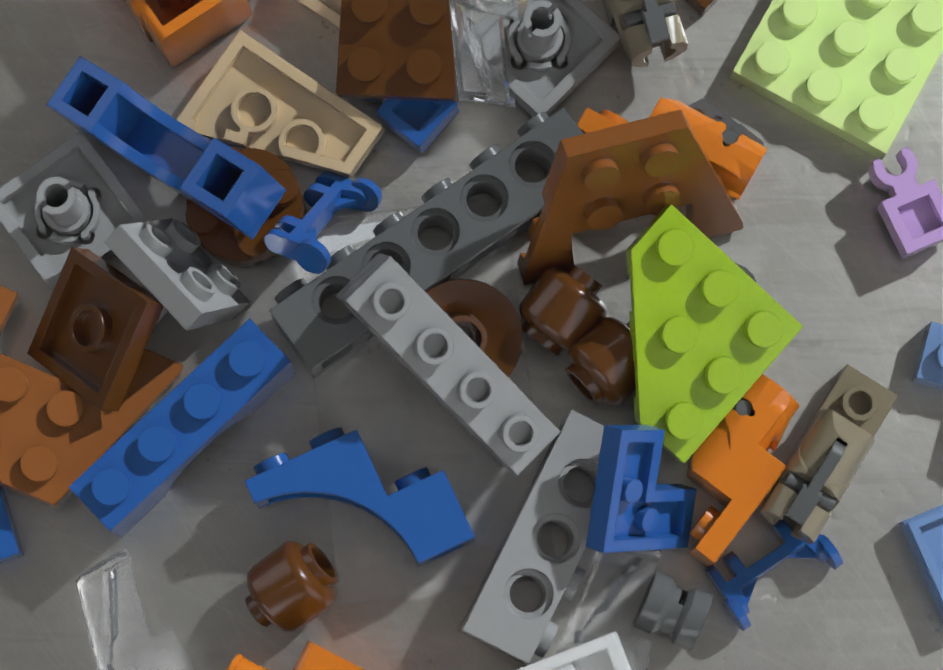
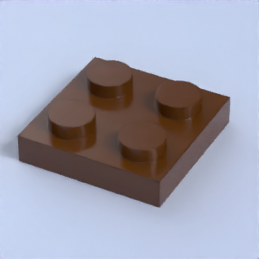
M341 0L336 94L339 97L455 102L461 0Z
M71 247L27 354L101 411L118 412L164 306L153 294L89 249Z

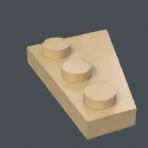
M241 30L236 34L176 119L209 139L216 138L221 142L242 148L265 150L281 159L348 178H353L385 132L381 124Z

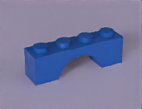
M79 56L46 104L77 130H81L88 137L252 240L286 192V189L260 165L218 139L213 138L211 140L185 126L145 99L126 83L82 56Z
M249 318L77 478L69 488L110 532L122 538L166 497L171 485L198 454L232 425L254 414L296 374L291 360Z

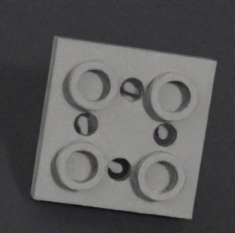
M496 0L459 36V48L532 117L541 112H546L549 115L621 42L619 34L582 0ZM557 57V65L561 66L565 60L568 65L564 69H556L551 61ZM514 58L515 64L521 66L523 59H525L527 65L525 68L518 70L512 67L511 60Z
M81 130L0 187V222L52 292L71 247L89 249L107 261L115 253L104 242L119 225L149 221ZM95 191H99L101 193L102 197L99 202L97 200V194ZM87 194L89 195L93 204L89 203L87 199ZM45 225H48L53 230L50 238H39L38 231L42 235H46L48 230ZM94 232L95 238L90 244L84 245L79 242L80 234L81 238L86 241L90 239V234Z
M169 218L122 224L104 242L144 284L142 287L153 294L164 306L157 323L169 311L187 331L235 319L250 303V300L239 290L241 284L236 275L226 266L213 262L199 247L201 241L198 235L188 225L179 220Z

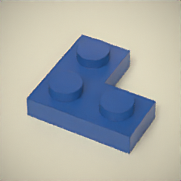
M604 425L586 547L602 553L688 548L697 489L680 483L657 484L665 430L649 425Z

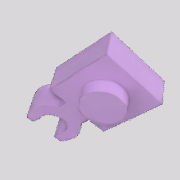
M908 147L900 149L896 154L897 161L902 169L900 175L889 174L885 170L880 158L874 160L868 169L873 184L880 190L888 192L890 196L889 199L882 201L877 206V209L902 259L943 242V195L935 179L921 185L918 184L915 178L918 162L915 154Z

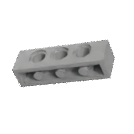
M378 253L336 295L357 319L503 467L517 476L561 432L391 256Z
M571 410L564 416L558 428L561 432L553 439L458 630L523 664H529L534 654L541 658L545 656L559 625L550 621L559 601L562 599L568 603L571 602L586 571L577 565L586 548L593 495L587 502L573 500L566 493L564 480L569 471L580 470L591 477L595 489L604 426L574 410ZM553 523L565 531L568 544L565 552L560 557L548 556L540 549L537 542V534L543 524ZM519 577H527L534 580L540 588V603L531 612H522L511 602L510 589L513 582Z

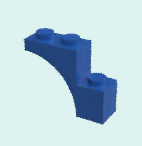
M342 427L324 432L309 441L312 450L291 460L286 452L272 456L255 465L253 469L256 476L245 480L249 493L259 509L292 499L322 498L343 502L364 510L393 530L412 553L419 567L474 542L475 539L444 470L431 475L428 468L425 467L407 474L394 482L398 491L387 496L357 429L347 434L344 433Z

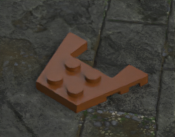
M680 109L561 139L542 191L543 209L540 217L532 219L527 233L530 245L527 253H520L517 265L523 285L536 282L543 271L550 267L559 268L568 274L574 266L572 234L590 229L606 230L614 227L621 221L649 214L656 216L668 204H672L675 208L686 205V218L708 238L742 230L743 221L735 203L730 199L723 182L717 172L714 171L702 145Z
M1 285L0 336L18 301L17 292ZM145 349L121 407L116 412L101 411L61 379L0 353V486L56 509L72 492L69 486L108 451L132 425H135L168 388L172 387L180 378L184 365Z

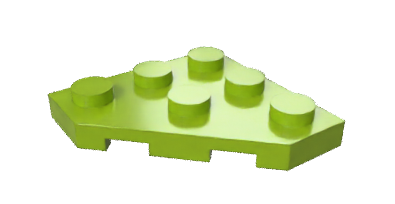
M668 204L663 207L626 249L627 275H630L632 311H629L636 387V397H633L634 418L638 425H649L665 430L662 447L679 462L685 464L804 326L672 204Z

